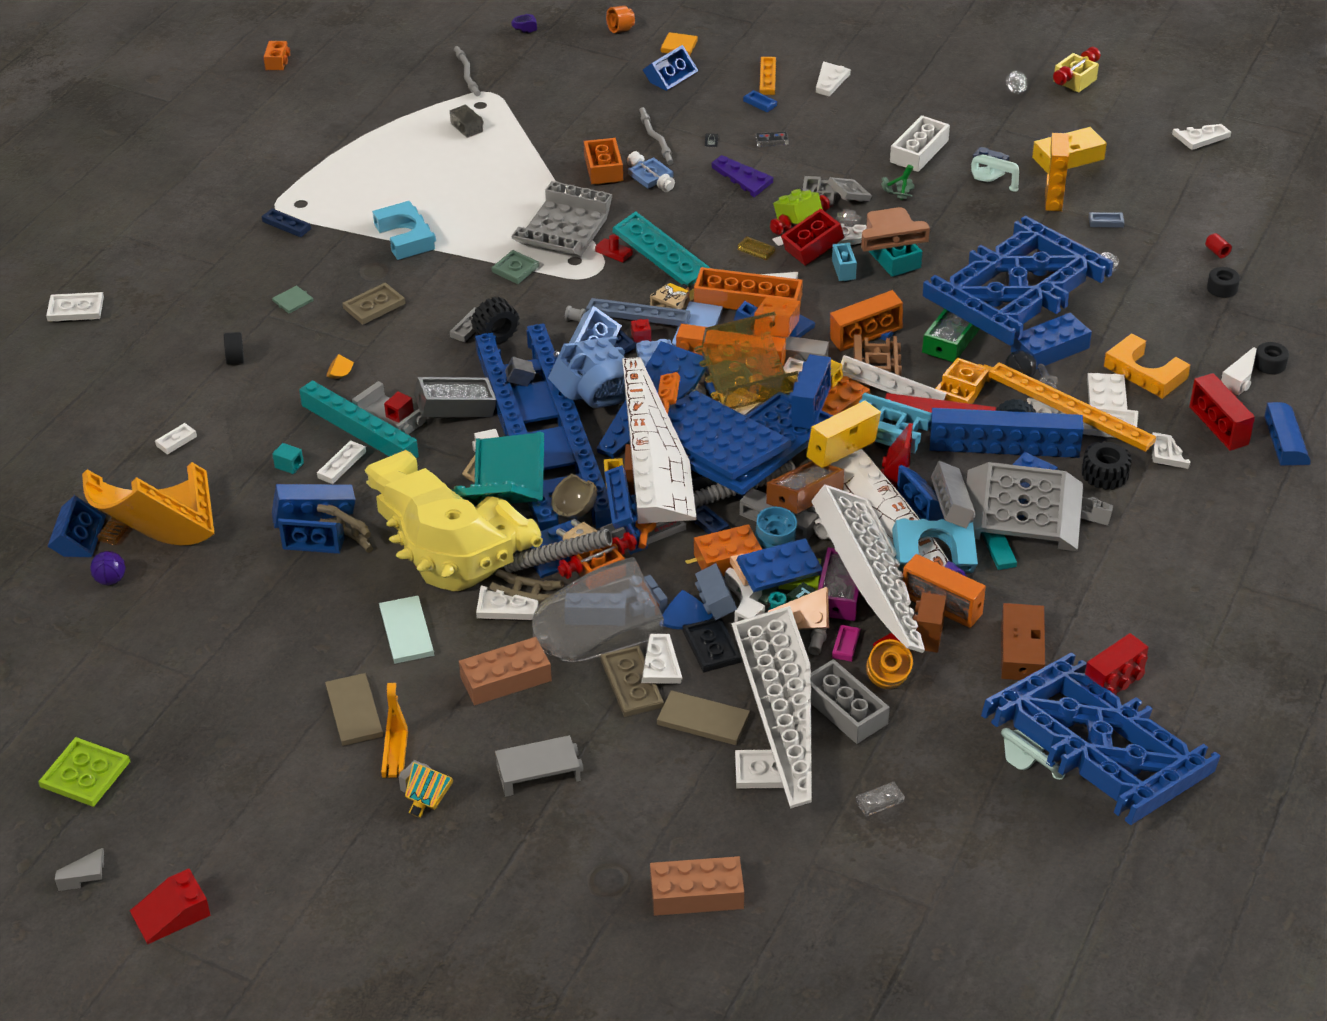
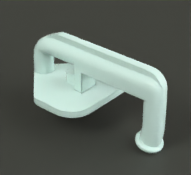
M983 154L973 158L971 172L974 179L990 182L1003 176L1005 172L1012 173V182L1009 189L1013 192L1019 190V167L1016 163ZM979 163H980V164H984V165H988V166H986V167H979Z
M1002 729L1001 734L1004 737L1005 756L1010 764L1017 769L1026 770L1037 760L1052 772L1055 779L1060 780L1065 777V774L1061 775L1058 772L1060 766L1056 762L1053 767L1046 764L1048 756L1043 753V747L1019 730Z

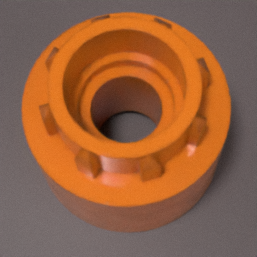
M627 6L610 7L606 14L609 30L612 33L629 31L635 23L634 12L628 9Z

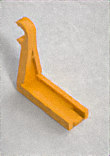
M387 683L389 708L381 774L382 778H386L387 768H389L388 778L397 777L398 772L400 775L405 767L408 728L398 703L396 683Z

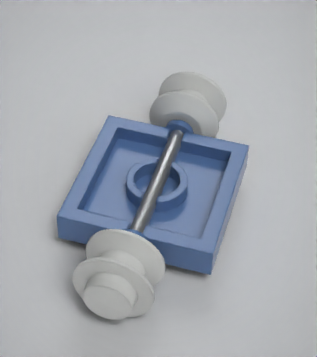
M637 151L629 154L627 164L632 166L628 169V174L647 189L655 185L664 192L673 189L675 180L673 179L672 170L654 157L644 161V156L640 155Z

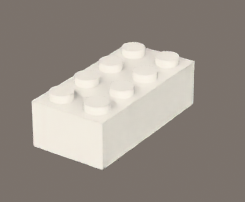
M921 115L891 145L890 162L905 168L908 164L912 165V171L919 172L948 142L950 125Z

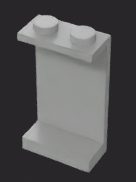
M379 381L352 399L353 404L408 435L426 422V417H422L420 409L399 423L387 418L384 403L389 397L385 395L384 385Z
M570 735L495 751L496 766L505 797L514 795L513 783L573 771L576 781H581L580 772L583 771V764L581 759H577L579 755L577 744L572 743Z

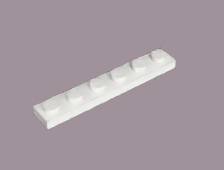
M845 355L840 363L842 364L843 376L892 394L944 400L947 394Z

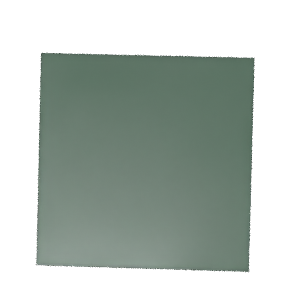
M512 250L491 269L493 273L519 284L539 267V261Z

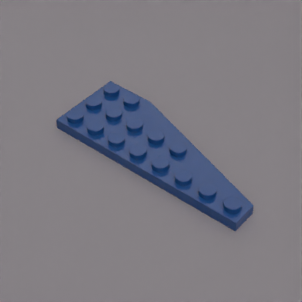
M660 341L645 368L657 393L661 375L678 372L680 375L678 400L696 388L710 364V358ZM626 400L597 446L598 453L611 458H615L625 449L626 444L630 443Z

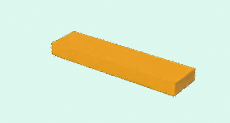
M761 57L760 93L763 95H775L776 57Z

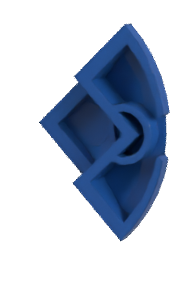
M682 590L664 611L659 624L672 629H683V626L712 619L714 616L712 613L708 615L701 601Z

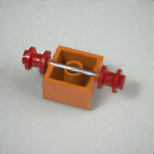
M625 532L621 539L618 537L612 538L611 546L593 551L589 550V552L582 554L578 553V555L571 556L568 562L564 559L560 560L558 571L566 579L571 578L572 573L576 572L591 590L625 575V558L622 555H624V550L626 549L630 551L635 550V545H637L636 538L633 534Z

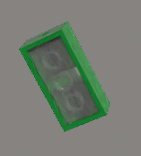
M944 309L924 334L922 353L954 362L959 358L980 328Z

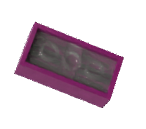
M828 547L818 590L824 587L828 588L830 618L855 621L861 592L835 548Z

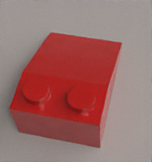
M909 423L890 446L887 457L883 456L882 467L884 469L880 471L896 490L899 466L910 467L913 423Z
M190 869L167 878L130 910V914L147 945L211 916L207 898Z

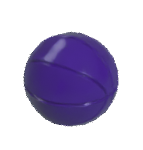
M104 551L97 554L90 566L91 575L94 580L108 586L118 583L123 578L126 570L122 557L112 551Z

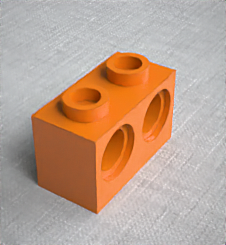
M287 41L268 42L264 54L265 70H284L285 64L288 63V56H290V47L287 46Z

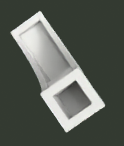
M729 567L725 571V581L728 588L740 600V605L735 610V622L764 614L765 605L758 602V599L762 596V590L753 593L750 585L744 586L735 570Z

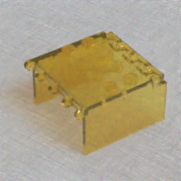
M775 311L705 328L702 345L694 348L695 353L702 352L704 360L699 362L700 367L707 366L710 376L705 378L706 383L713 382L716 391L710 394L711 397L719 398L720 403L731 409L767 401L778 392L785 394L793 392L794 383L798 378V371L785 374L782 363L779 362L780 358L776 347H773L774 342L770 334L776 316Z

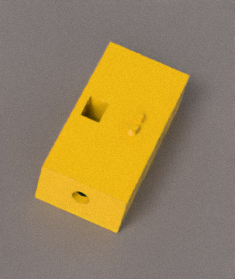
M1091 127L1064 133L1069 134L1067 169L1105 159L1107 143ZM1051 137L1034 141L1032 156L1048 174L1050 171Z
M863 401L812 426L806 457L821 468H824L875 442L881 411L867 401Z

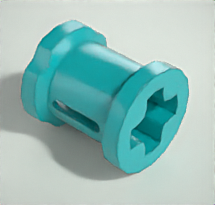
M780 592L771 593L768 597L770 603L768 610L785 604V594Z

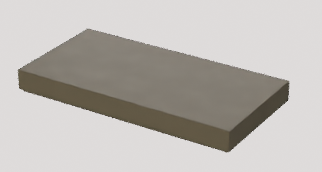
M639 645L600 654V660L624 717L663 708L664 702L656 683H641L645 657Z
M366 673L325 682L342 746L383 737V731Z
M671 691L657 718V725L737 745L749 719L750 711Z

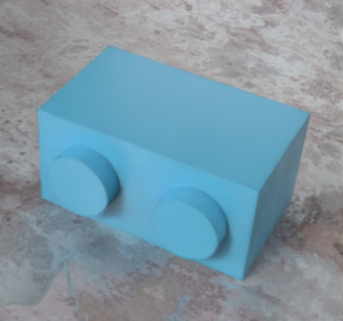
M850 243L833 244L832 262L839 281L856 279L857 262Z

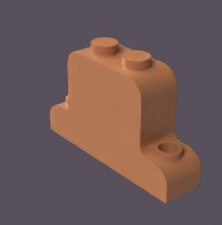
M901 207L871 211L867 214L866 229L862 231L861 248L865 252L929 242L930 227L924 221H912L906 209Z

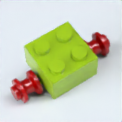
M793 190L790 195L781 196L778 201L773 203L777 219L771 220L770 229L773 233L780 235L783 233V230L788 231L791 229V223L799 224L820 208L824 211L829 210L830 201L824 195L819 196V193L811 192V190Z

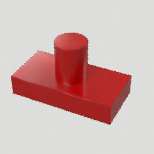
M615 234L610 235L609 240L604 238L595 246V252L622 263L632 255V249L619 244V237Z

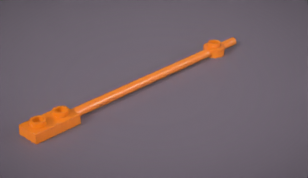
M678 372L661 375L658 395L667 414L669 405L676 404L680 382ZM636 521L635 525L640 532L638 547L645 549L648 533L654 530L656 523L638 524V521Z

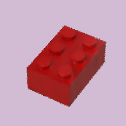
M821 208L781 235L785 250L804 266L833 247V244H837L845 238L841 224Z
M1129 633L1089 660L1086 665L1085 675L1116 695L1121 690H1126L1131 683L1140 680L1144 676L1149 647Z

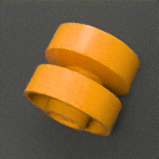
M889 639L879 642L874 646L867 659L866 672L873 684L883 689H893L900 686L911 672L913 666L912 654L900 641Z

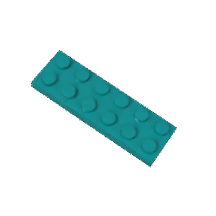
M636 211L613 227V233L680 284H686L690 287L696 282L701 267L710 268Z

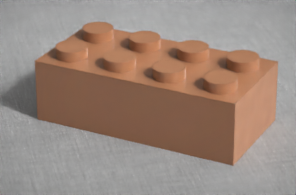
M536 637L459 661L460 678L474 706L552 681L551 664Z
M740 856L650 863L654 916L744 909V886Z

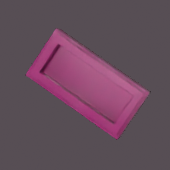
M840 625L832 658L852 662L860 635V628Z

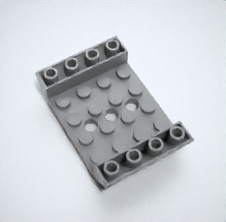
M551 181L545 189L546 201L526 228L518 227L515 230L512 239L522 244L581 257L607 220L612 194Z
M987 462L968 470L966 488L976 513L973 520L975 539L980 540V533L987 532L1058 541V549L1078 551L1083 483L1067 471ZM1027 482L1030 484V487L1024 488L1020 483ZM1024 498L1027 499L1029 503L1021 504L1018 500ZM1024 515L1027 517V520L1021 521L1017 516Z

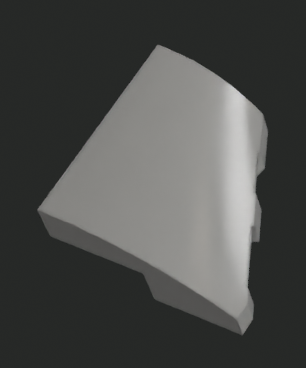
M805 176L803 191L811 190V192L819 193V196L824 195L829 199L830 206H834L837 192L832 190V187L827 183L828 180H821V177Z
M1082 497L1080 518L1108 526L1113 505L1102 502L1095 497Z
M98 849L57 870L55 882L58 891L81 888V882L101 880L102 868L104 867V849Z

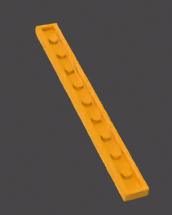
M1000 362L989 371L988 377L1065 414L1083 415L1084 423L1145 452L1156 441V436Z

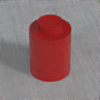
M1217 233L1209 235L1206 239V247L1219 258H1225L1232 250L1231 244Z

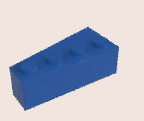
M276 484L272 507L274 528H279V519L317 521L321 518L328 519L334 517L318 512V504L333 505L348 515L353 514L356 499L352 485Z

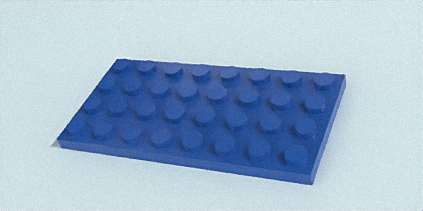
M697 390L678 399L676 404L669 405L668 416L686 454L694 456V459L732 480L792 446L789 438Z
M778 392L746 416L791 440V447L734 480L694 459L692 455L688 457L690 468L692 471L743 495L808 447L811 429L792 426V419L789 418V411L792 407V403H789V395ZM821 410L816 424L833 415Z

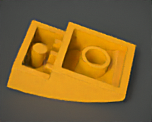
M957 358L943 374L942 381L935 389L947 393L945 401L973 404L987 380L990 368Z

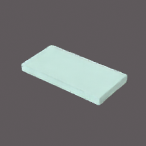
M419 596L379 603L394 664L434 656Z

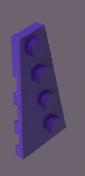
M721 155L712 162L714 170L724 177L728 176L731 178V182L741 185V189L744 191L748 190L753 197L773 183L772 176L729 159L726 156Z

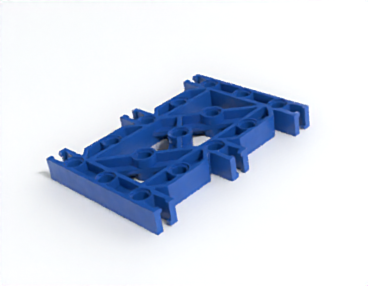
M1024 216L1021 218L1022 224L1019 221L1014 222L1013 236L996 246L995 252L983 245L978 246L977 253L975 250L970 251L969 265L952 275L950 282L937 275L931 277L932 283H929L927 280L923 282V297L1011 346L1014 344V337L1017 340L1022 338L1023 324L1039 314L1042 306L1055 314L1061 311L1060 305L1063 308L1068 306L1069 292L1085 282L1086 276L1100 283L1104 281V275L1107 278L1112 276L1113 261ZM1035 249L1041 251L1034 253L1033 256H1026ZM1008 272L1009 286H1004L999 282H991L988 286H981L999 273ZM1028 272H1032L1037 276H1044L1048 272H1055L1036 286H1028ZM1003 302H1011L1000 310L994 308L1002 305Z
M1072 652L987 698L981 716L985 719L989 715L996 713L994 719L991 720V723L996 727L1012 719L1016 729L1049 752L1047 762L1050 764V767L1055 766V762L1061 760L1058 770L1061 775L1078 767L1082 777L1117 801L1114 810L1117 816H1120L1121 812L1130 809L1128 816L1125 817V821L1130 825L1215 772L1221 756L1213 752L1211 754L1212 757L1205 759L1204 757L1208 746L1205 744L1189 752L1187 744L1149 719L1153 708L1146 706L1144 710L1137 711L1138 707L1142 704V701L1137 697L1121 705L1118 696L1108 689L1101 687L1085 675L1084 672L1087 665L1085 661L1081 660L1078 662V665L1073 666L1076 655ZM1059 692L1066 696L1059 701L1047 700ZM1075 723L1086 724L1089 733L1087 742L1067 727H1071ZM1113 730L1133 744L1128 745L1126 748L1113 747L1111 738ZM1141 770L1157 772L1143 782L1134 776L1139 774Z

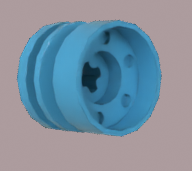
M768 507L760 511L756 521L755 537L761 548L766 549L795 541L797 519L790 510L783 507Z

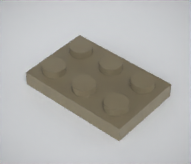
M383 283L343 302V309L363 325L406 303L403 296L387 283Z

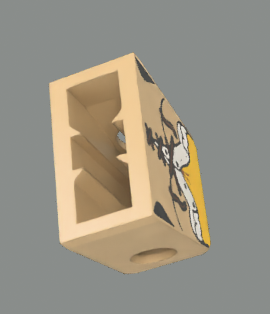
M668 283L650 295V306L686 310L690 301V289L686 284H682L679 287Z

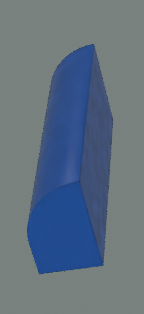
M1281 402L1267 403L1264 417L1280 466L1310 465V458L1292 407Z

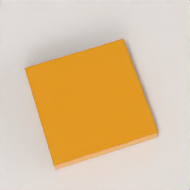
M669 32L661 46V52L669 53L683 45L690 56L698 41V36Z

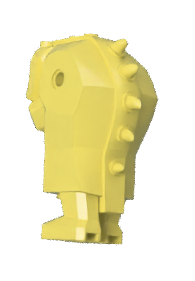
M407 450L370 464L365 469V472L368 474V481L366 483L371 488L382 493L376 496L378 512L388 521L386 523L388 527H395L398 530V534L391 536L389 540L392 543L404 545V549L397 552L396 556L399 559L412 561L427 584L450 591H461L473 587L488 578L498 568L514 562L513 554L516 551L521 552L532 546L539 547L543 542L538 524L533 519L523 517L506 500L487 496L474 507L472 503L468 500H463L462 497L449 489L444 482L426 468L418 471L416 458Z

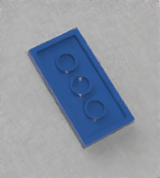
M806 538L739 555L736 559L753 593L821 575L823 570Z

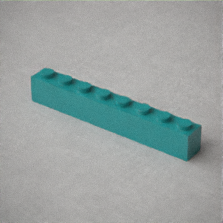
M312 380L299 389L303 407L390 457L407 450L415 458L419 457L417 440L315 381Z

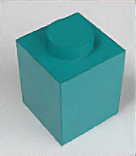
M282 443L273 452L274 466L279 470L294 474L304 464L302 449Z

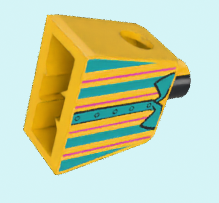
M414 762L405 797L413 801L409 814L421 818L425 807L435 810L453 783V779Z

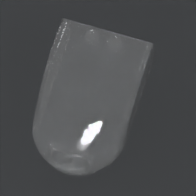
M631 557L600 567L546 598L535 610L532 620L533 637H536L543 651L549 656L552 654L561 658L562 661L577 662L647 642L650 634H663L664 618L635 558Z

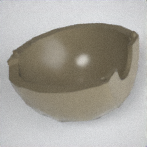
M570 474L556 486L552 494L551 505L553 510L566 519H578L587 515L594 508L597 500L596 485L589 480L586 482L577 475Z

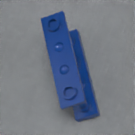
M621 465L605 471L612 524L615 529L624 527L626 532L635 536L637 545H635L636 548L633 551L628 549L630 555L644 549L638 547L640 532L635 525L637 521L635 495L631 496L629 494L625 469Z

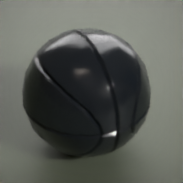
M1018 350L1012 352L1005 361L1006 366L1029 377H1033L1036 372V360L1027 351Z

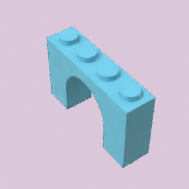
M410 201L372 211L374 225L379 233L396 228L412 229L407 233L390 237L391 251L397 260L435 249L434 242H436V236L434 232L430 231L429 225L425 224L422 215L418 214L416 206H413Z
M903 518L896 520L892 528L893 545L897 553L895 558L900 563L898 566L899 571H903L904 566L915 554L919 555L918 541L925 537H936L944 541L951 550L952 562L965 573H973L978 565L973 522L969 523L966 529L944 519L928 521L927 519L909 520Z

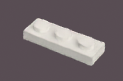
M350 440L317 472V477L334 484L366 453V446Z

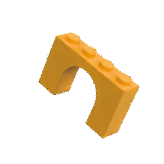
M1052 133L1050 171L1047 174L1045 187L1046 211H1062L1069 160V134Z
M1132 333L1106 352L1105 368L1116 374L1124 375V378L1162 399L1186 381L1189 376L1190 364L1177 357L1160 368H1145L1138 365L1135 361L1144 355L1146 341Z

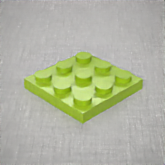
M75 737L38 782L41 788L94 807L130 763V759L127 755Z

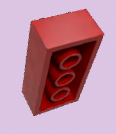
M1214 373L1195 378L1189 407L1230 451L1249 445L1255 420L1253 413L1238 400Z

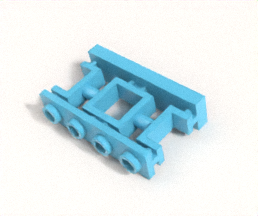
M864 393L859 403L867 401L881 411L875 442L891 446L909 423H913L911 453L915 454L921 440V433H918L917 430L923 429L928 431L931 428L932 413ZM884 418H887L893 421H897L896 425H892L889 423L882 422V420Z

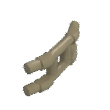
M318 504V512L336 516L337 520L321 518L319 522L342 523L346 536L357 541L367 553L373 550L368 540L371 532L363 521L355 519L336 506ZM345 522L351 525V529L345 526Z
M498 568L495 575L508 583L514 584L511 589L492 582L489 589L495 592L497 590L504 591L505 595L512 597L519 595L538 600V604H548L549 602H557L558 595L539 594L541 588L548 591L563 588L564 582L563 580L543 581L521 577ZM522 585L532 586L531 593L520 591Z

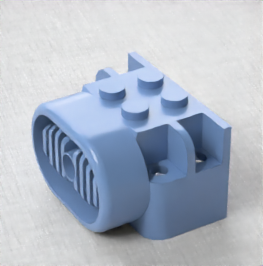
M616 336L566 343L563 345L548 379L567 398L572 400L583 399L592 408L619 404L626 399L622 358H625V350L622 347H614L618 339Z

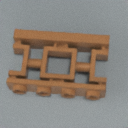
M854 335V359L867 364L886 363V366L875 367L888 372L893 371L894 374L899 376L902 375L901 354H898L901 351V343H897V336H893V341H890V338H886V344L868 343V338L861 340V335ZM862 348H864L865 358H862ZM890 349H893V358H890ZM855 380L867 388L870 387V385Z

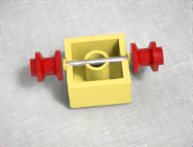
M1090 47L1081 56L1072 53L1055 65L1054 82L1076 92L1082 91L1097 80L1099 64L1096 61L1101 57L1100 51L1096 47Z

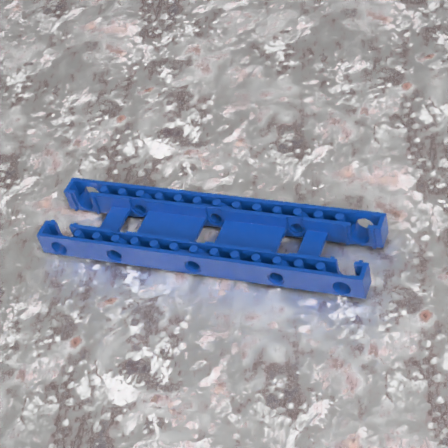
M545 324L527 326L528 348L532 349V360L527 361L532 362L535 373H539L542 380L529 383L528 386L519 385L511 387L510 382H507L505 369L508 364L504 365L502 362L501 350L497 347L496 336H493V333L476 335V352L484 376L488 378L497 399L495 408L504 435L512 436L543 432V470L573 465L578 477L586 482L588 480L593 482L597 488V500L594 508L591 510L592 525H595L597 529L611 524L608 492L574 401L564 396L548 379L557 357L553 355L555 351ZM556 418L559 426L527 433L524 423ZM567 476L549 480L543 479V501L527 502L532 518L538 524L540 531L559 525L558 514L552 508V497L550 498L549 495L553 494L556 486Z

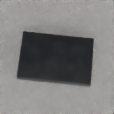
M712 618L683 626V633L703 673L742 663V657L721 618L717 620Z

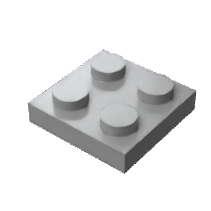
M829 177L827 182L832 187V190L838 192L841 198L846 201H870L872 197L867 190L853 179Z

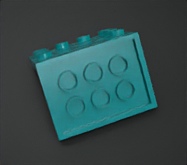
M537 432L484 439L476 438L475 484H471L469 488L454 486V489L451 490L474 506H477L487 496L504 499L509 504L543 501L544 433Z

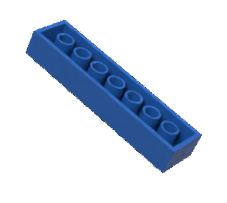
M932 408L930 450L1022 455L1026 452L1034 456L1080 458L1084 430L1083 415Z

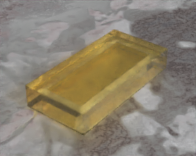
M745 237L738 244V250L767 260L775 252L774 246L749 237Z

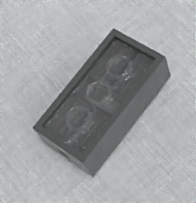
M418 377L414 392L422 417H493L497 401L488 378Z

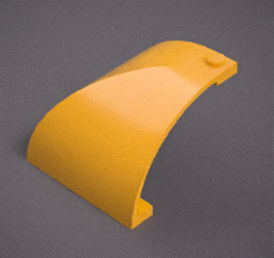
M193 462L187 466V481L159 490L137 477L131 482L132 490H128L103 482L102 477L88 469L82 473L84 494L91 506L152 539L172 545H192L200 543L214 534L207 471Z

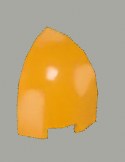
M338 354L332 361L326 377L331 379L345 377L351 371L354 362Z

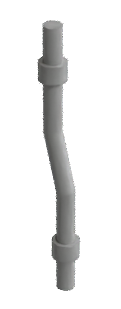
M455 46L456 57L464 64V79L468 84V88L478 97L481 93L476 82H473L470 78V63L466 58V54L458 46Z
M644 107L640 108L641 121L645 125L648 135L659 141L663 157L668 165H672V152L667 146L665 138L653 130L649 114H647Z

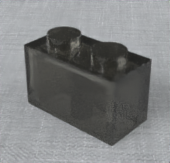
M466 104L449 110L451 124L466 138L483 132L484 122L482 117Z

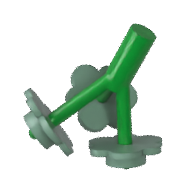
M908 164L903 175L889 182L887 177H883V182L881 183L883 190L890 194H896L897 198L901 200L907 199V196L912 197V195L905 193H909L915 187L912 179H908L913 166ZM895 183L898 192H893L892 185Z

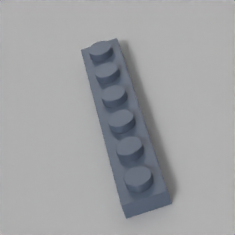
M591 298L586 307V312L594 306L612 318L628 320L648 319L649 322L680 326L681 323L687 324L691 317L689 310Z

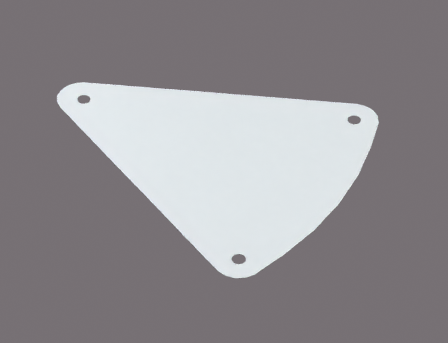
M480 92L481 94L478 97L474 93H470L435 104L398 118L359 137L328 156L277 198L274 204L275 210L310 224L390 241V237L407 233L412 229L396 228L379 233L374 225L372 211L410 201L413 206H416L418 214L422 215L425 224L429 225L430 231L434 232L436 236V242H434L435 251L497 263L510 251L515 250L539 261V267L533 272L575 280L597 275L605 264L603 255L595 252L596 244L593 240L580 257L522 244L512 239V235L518 227L526 228L546 201L545 189L551 181H556L505 100L491 92ZM484 102L487 104V107L476 109L474 104ZM304 200L308 202V205L304 208H297L294 206V203ZM578 257L582 259V263L570 265L568 259Z

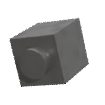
M512 357L505 369L507 382L528 386L535 377V370L531 361Z

